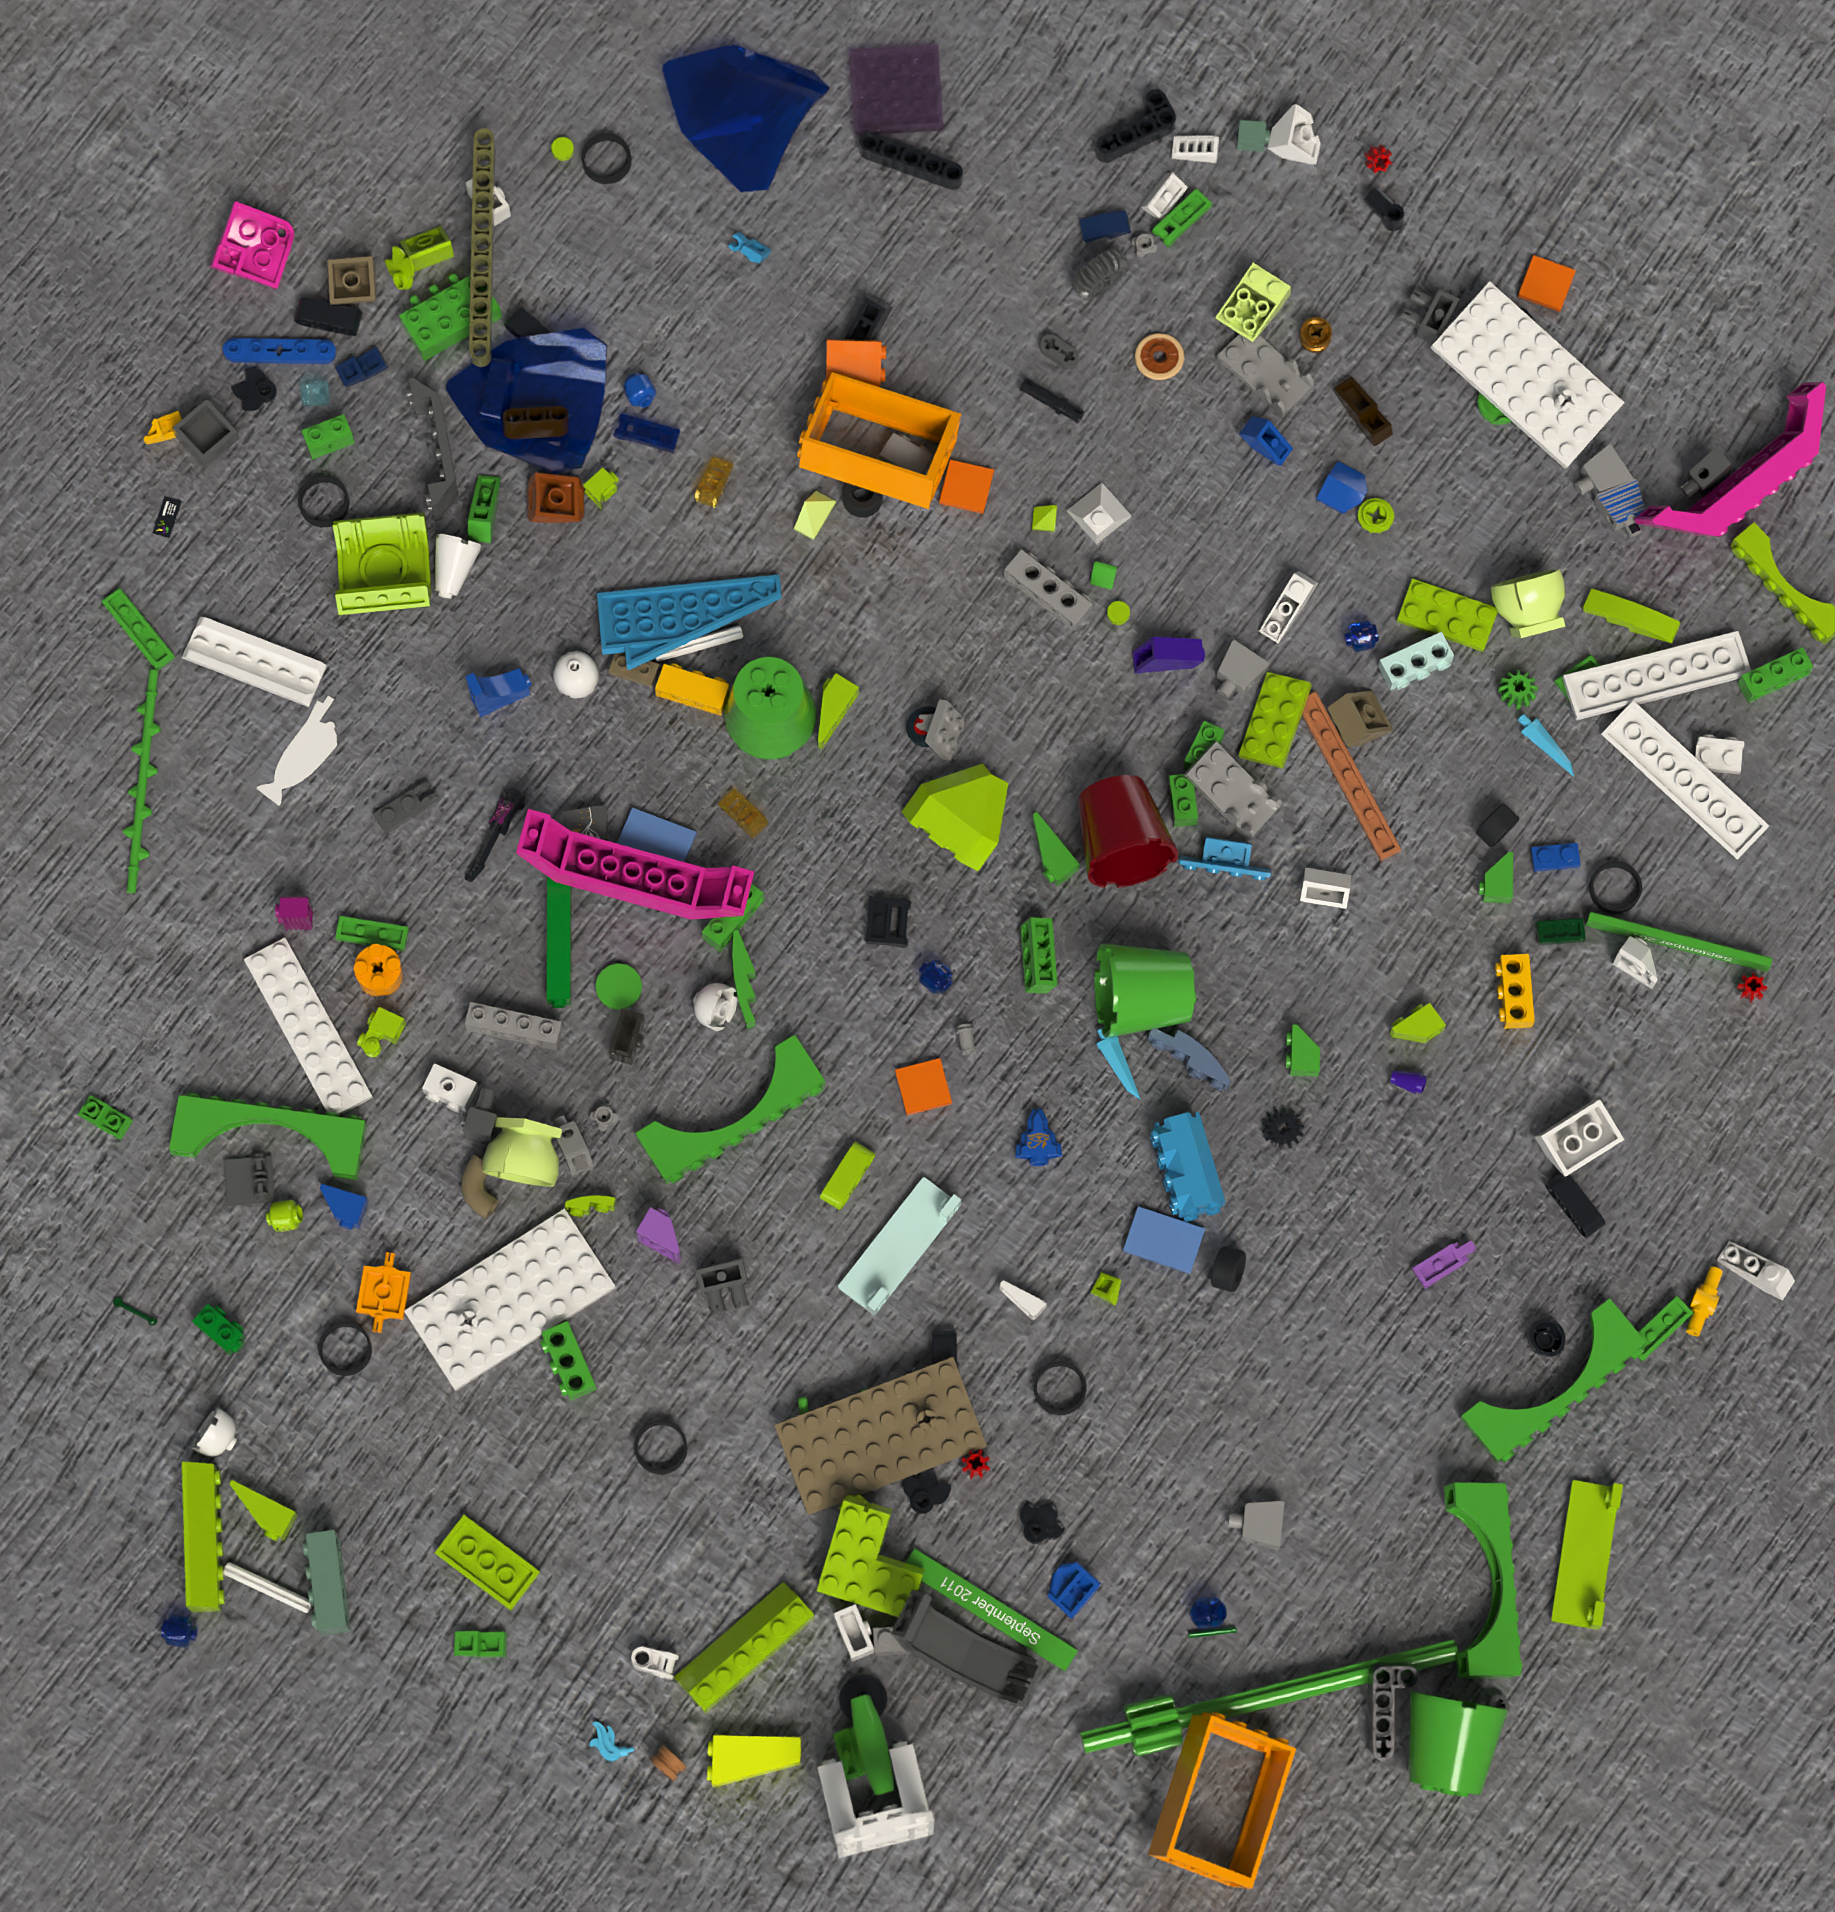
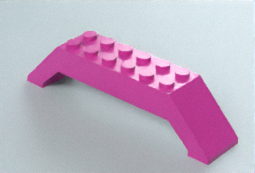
M1803 382L1787 395L1789 405L1784 432L1688 510L1681 512L1673 511L1670 506H1649L1633 520L1639 525L1696 536L1720 537L1728 531V526L1741 521L1745 517L1744 513L1749 509L1758 507L1765 496L1777 492L1781 483L1793 479L1796 476L1795 472L1800 468L1810 465L1813 462L1812 458L1819 453L1826 392L1824 382Z
M531 809L527 810L516 854L557 883L687 919L744 915L755 871L733 865L732 867L721 868L696 866L573 832L552 819L549 814Z

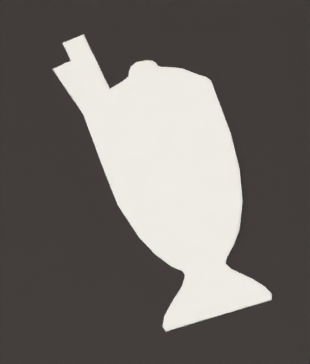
M327 696L323 703L317 700L308 720L282 754L275 770L274 782L257 787L260 792L278 806L282 800V789L292 787L311 775L337 746V735L334 731L335 724L331 721L327 723L319 722L334 701L330 696Z

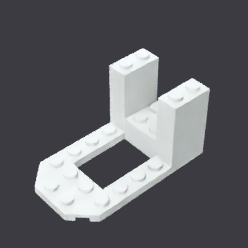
M907 1741L893 1744V1749L889 1750L902 1807L898 1808L897 1805L887 1806L883 1808V1812L874 1814L873 1810L860 1813L857 1819L854 1816L842 1761L836 1762V1759H830L821 1762L822 1766L818 1767V1773L839 1858L933 1835L934 1818L932 1811L928 1809L913 1744L908 1745Z

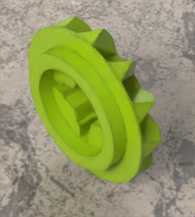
M1372 498L1360 506L1358 521L1362 529H1366L1370 534H1381L1392 525L1394 511L1385 500ZM1377 509H1379V517L1382 519H1377L1375 524H1373V517L1369 515H1374Z

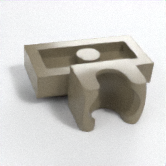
M615 653L608 672L610 675L652 688L660 665L650 660L631 670H627L626 654Z

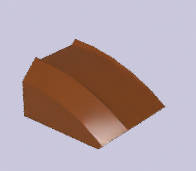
M534 473L529 478L527 486V517L530 522L570 523L580 522L585 516L584 488L580 478Z

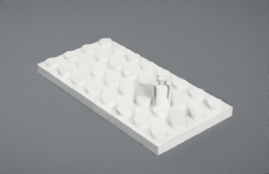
M1490 281L1430 347L1564 469L1571 464L1625 403Z
M564 1208L412 1305L404 1312L454 1390L457 1391L541 1337V1332L566 1321L614 1290L616 1286Z

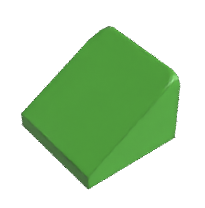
M1096 561L1090 583L1098 587L1112 589L1117 567Z

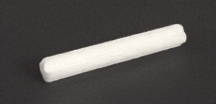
M734 626L703 635L655 659L657 662L741 639L743 638L742 629L740 626Z
M228 1562L223 1572L226 1576L298 1610L308 1613L312 1606L309 1599L235 1564Z

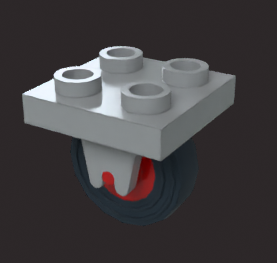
M939 699L936 708L924 706L915 710L907 721L906 731L914 744L920 747H931L943 760L950 761L957 749V740L964 728L965 719L947 700Z

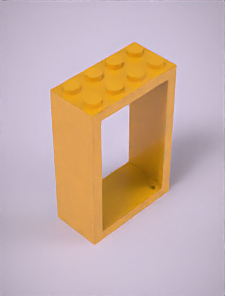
M832 372L829 380H824L821 388L822 396H817L814 404L815 412L814 414L810 413L807 420V431L803 430L799 439L801 445L797 457L800 458L799 467L929 509L957 442L961 413ZM833 410L939 443L927 475L821 442L820 440Z
M1202 1712L1201 1715H1192L1148 1855L1230 1887L1252 1889L1296 1748L1289 1746V1741L1285 1739L1267 1737L1268 1733L1265 1731L1246 1729L1247 1725L1234 1720L1233 1722L1225 1721L1226 1717L1215 1712L1211 1714ZM1210 1733L1265 1754L1229 1869L1174 1849Z

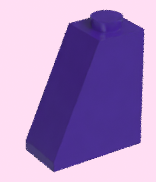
M1152 637L1132 651L1134 673L1193 669L1204 662L1205 650L1202 645V639Z

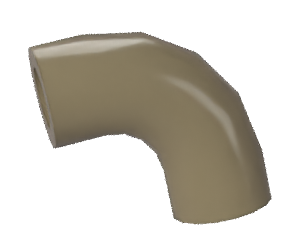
M473 1155L461 1177V1192L466 1204L475 1213L484 1219H488L496 1209L499 1200L486 1191L484 1181L487 1174L482 1172L483 1160Z

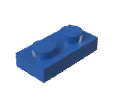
M1578 843L1531 847L1533 872L1580 867Z

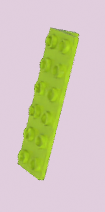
M1577 1480L1572 1481L1551 1615L1552 1622L1599 1630L1602 1627L1605 1609L1603 1598L1616 1512L1620 1508L1623 1484L1613 1483L1610 1487Z

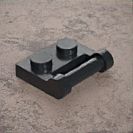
M870 896L866 944L889 945L900 948L908 947L906 933L908 909H911V901L907 899ZM892 907L899 908L897 937L890 936Z

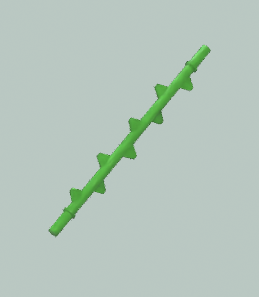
M149 670L148 687L145 692L147 696L146 702L137 707V711L144 715L142 742L132 746V751L140 756L138 785L128 791V794L136 798L134 824L123 829V834L132 839L130 863L127 867V870H129L127 893H136L138 871H140L139 861L149 857V852L141 848L143 819L152 815V810L145 806L147 779L158 773V769L149 764L152 736L161 731V727L153 723L156 696H158L156 692L157 670Z

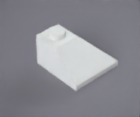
M1103 483L1099 484L1067 510L1070 516L1096 545L1131 518L1130 513Z

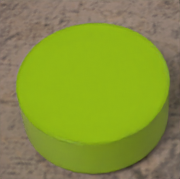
M560 137L553 141L551 150L557 160L566 161L573 156L574 146L570 139Z
M1115 601L1109 605L1107 618L1112 624L1123 625L1129 620L1130 608L1125 602Z

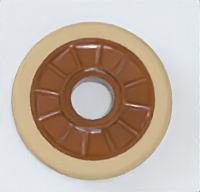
M1155 333L1140 341L1135 351V362L1140 372L1146 377L1154 380H1165L1175 376L1182 368L1184 351L1181 344L1174 337L1163 333ZM1156 352H1163L1166 355V359L1158 362L1153 358V355Z

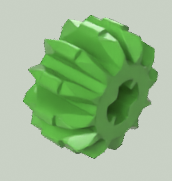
M1518 669L1515 671V675L1508 672L1506 678H1501L1500 684L1502 686L1498 688V692L1503 694L1500 698L1501 701L1509 700L1508 707H1511L1514 703L1518 710L1521 707V703L1528 707L1530 701L1535 700L1536 695L1534 693L1537 692L1538 687L1533 685L1535 678H1527L1529 675L1528 671L1524 675H1520V670ZM1517 686L1521 688L1519 692L1515 691Z

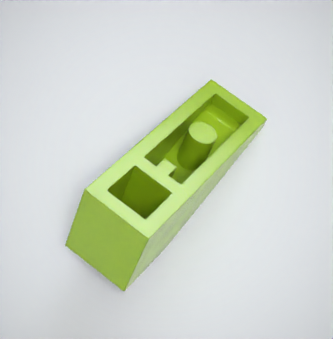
M835 673L832 679L828 678L822 687L824 691L818 735V748L820 749L824 748L859 695V687Z
M231 1480L230 1486L262 1530L265 1531L264 1536L273 1541H277L278 1538L284 1541L298 1516L296 1512Z

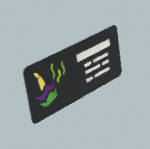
M164 497L153 534L170 538L181 500Z

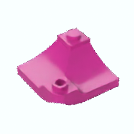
M234 201L209 267L228 275H234L273 289H278L294 239L293 227L281 218ZM279 229L285 232L284 237L278 235Z

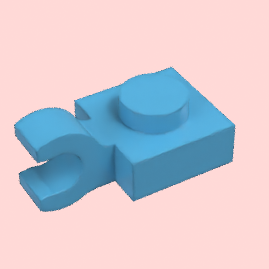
M736 232L732 236L738 240L739 244L732 242L728 246L733 251L741 250L740 253L744 254L747 259L758 264L767 259L771 253L770 248L755 239H747L740 232Z

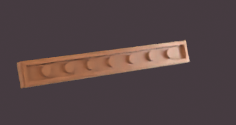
M1317 692L1310 693L1302 717L1380 861H1383L1401 852L1396 838Z

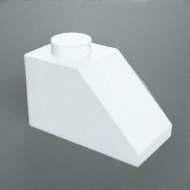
M1294 104L1272 128L1268 149L1284 159L1312 165L1316 164L1321 143L1318 135L1314 136L1311 124L1314 122L1311 114L1299 105Z
M1630 936L1618 952L1613 965L1653 989L1658 978L1651 950L1647 947L1645 941L1638 937L1633 938Z

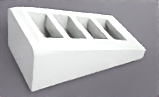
M1174 136L1172 159L1216 163L1219 137ZM1180 143L1184 144L1183 152H1179ZM1189 144L1193 145L1192 152H1188ZM1198 145H1202L1201 152H1197ZM1207 146H1211V152H1206Z
M1004 1280L1000 1283L999 1290L1031 1320H1035L1045 1310L1047 1306L1045 1301Z

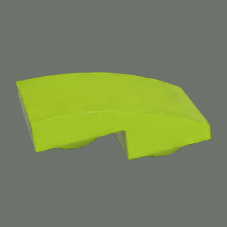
M584 1196L566 1201L565 1208L566 1211L570 1212V1215L583 1217V1215H590L591 1207H595L594 1210L602 1213H608L609 1210L615 1211L617 1202L615 1197Z

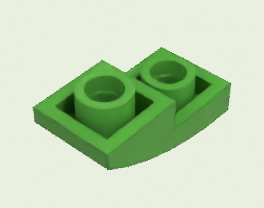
M89 1095L77 1114L82 1119L120 1141L133 1122L130 1117L116 1111L108 1104Z

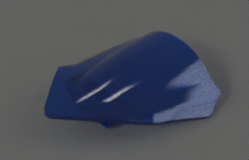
M735 44L667 61L662 68L681 133L741 193L768 190L782 157L797 128L811 108L829 91V87L814 71L758 54Z
M585 327L508 340L492 350L491 361L488 365L479 367L471 364L452 377L446 384V391L485 447L552 473L582 468L593 445L602 413L606 385L607 344ZM562 406L569 412V430L564 436L509 439L503 434V413L508 409Z

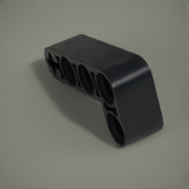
M1152 89L1147 93L1145 110L1148 115L1098 139L1096 157L1099 161L1103 163L1111 162L1174 131L1176 113L1163 91ZM1157 100L1160 102V104L1153 105L1151 104V101ZM1162 119H1168V120H1170L1171 122L1168 123V124H1165V123H1162L1161 120H1162ZM1148 128L1151 132L1144 133L1141 129ZM1124 137H1128L1131 139V141L1123 142L1121 139Z
M1379 1662L1373 1664L1368 1671V1748L1370 1753L1381 1761L1389 1760L1394 1754L1395 1688H1409L1418 1681L1416 1669L1405 1662ZM1409 1669V1678L1406 1680H1401V1672L1403 1670ZM1380 1670H1386L1385 1679L1377 1681V1673ZM1381 1694H1386L1385 1703L1377 1705V1697ZM1382 1718H1385V1727L1382 1729H1377V1721ZM1382 1742L1386 1747L1382 1748L1380 1753L1377 1748L1381 1747Z

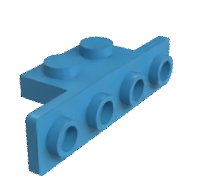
M1206 836L1203 859L1179 856V864L1183 865L1184 869L1196 870L1197 867L1206 868V871L1210 873H1219L1221 870L1228 871L1229 875L1236 877L1248 874L1257 880H1265L1266 877L1271 878V869L1249 866L1252 843Z

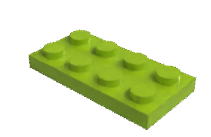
M1412 578L1397 622L1433 635L1442 632L1447 640L1484 652L1498 611L1494 606Z
M1267 672L1239 752L1241 759L1284 769L1312 687L1310 682Z
M465 1515L462 1516L435 1551V1555L510 1611L513 1610L540 1574V1571Z

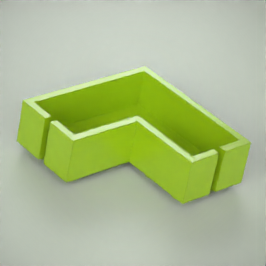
M847 1495L842 1504L817 1592L899 1617L911 1591H919L925 1569L879 1555L893 1509L872 1503L867 1512L864 1509L868 1501Z

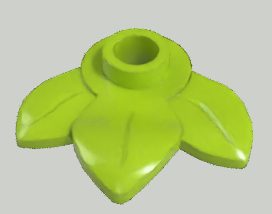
M393 246L392 259L385 260L386 267L390 275L393 276L395 286L400 290H408L413 285V262L409 257H406L405 252L401 248Z

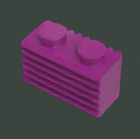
M280 897V903L275 905V915L278 917V923L283 924L286 931L288 929L291 931L293 929L296 931L298 929L300 931L302 929L305 931L307 929L312 930L313 908L309 898Z

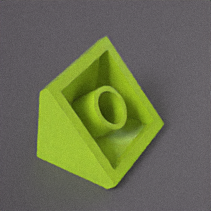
M442 226L400 241L406 257H409L413 262L414 272L454 257L451 241Z

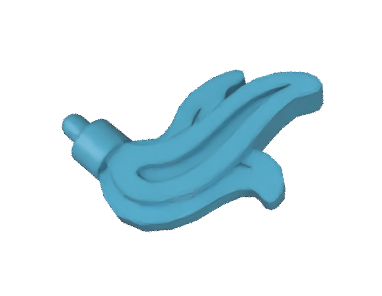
M593 1722L597 1730L598 1739H592L589 1743L590 1747L596 1746L606 1760L616 1761L620 1757L627 1756L628 1753L634 1751L633 1747H617L614 1742L615 1734L613 1729L607 1726V1733L606 1728L601 1723Z

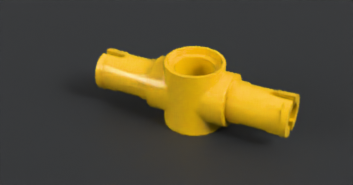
M1711 1266L1709 1268L1704 1284L1696 1288L1689 1307L1692 1308L1693 1314L1686 1330L1692 1336H1700L1706 1318L1713 1315L1720 1297L1717 1295V1287L1723 1273L1717 1267Z

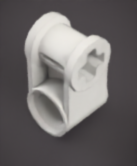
M638 1647L633 1651L631 1662L635 1669L660 1678L673 1680L672 1671L675 1661L679 1659L678 1655L647 1647ZM645 1653L649 1656V1661L644 1665H640L635 1660L636 1655ZM667 1660L668 1662H667V1665H666V1669L663 1670V1669H664V1665H665V1661Z

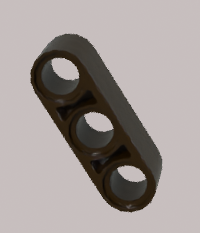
M562 406L511 408L503 413V434L509 439L561 437L566 435L569 430V412Z

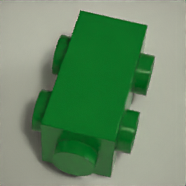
M207 1304L192 1320L193 1324L229 1356L233 1352L235 1354L238 1353L245 1344L243 1341L246 1338L242 1333L244 1329L236 1321L233 1320L230 1323L224 1317L227 1314L217 1305L213 1308Z

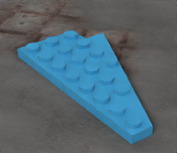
M769 575L597 593L602 654L625 652L627 670H631L782 599L780 576Z

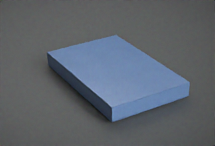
M632 808L617 844L685 862L697 832Z
M1138 1206L1123 1252L1190 1274L1205 1229Z

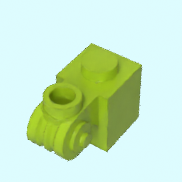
M378 1007L376 1013H371L367 1023L369 1029L367 1033L362 1032L357 1045L363 1048L364 1053L368 1057H377L381 1053L379 1041L385 1039L396 1044L406 1025L405 1019Z

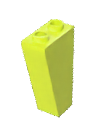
M713 1735V1741L708 1742V1756H713L712 1766H708L707 1781H712V1787H719L801 1765V1737Z

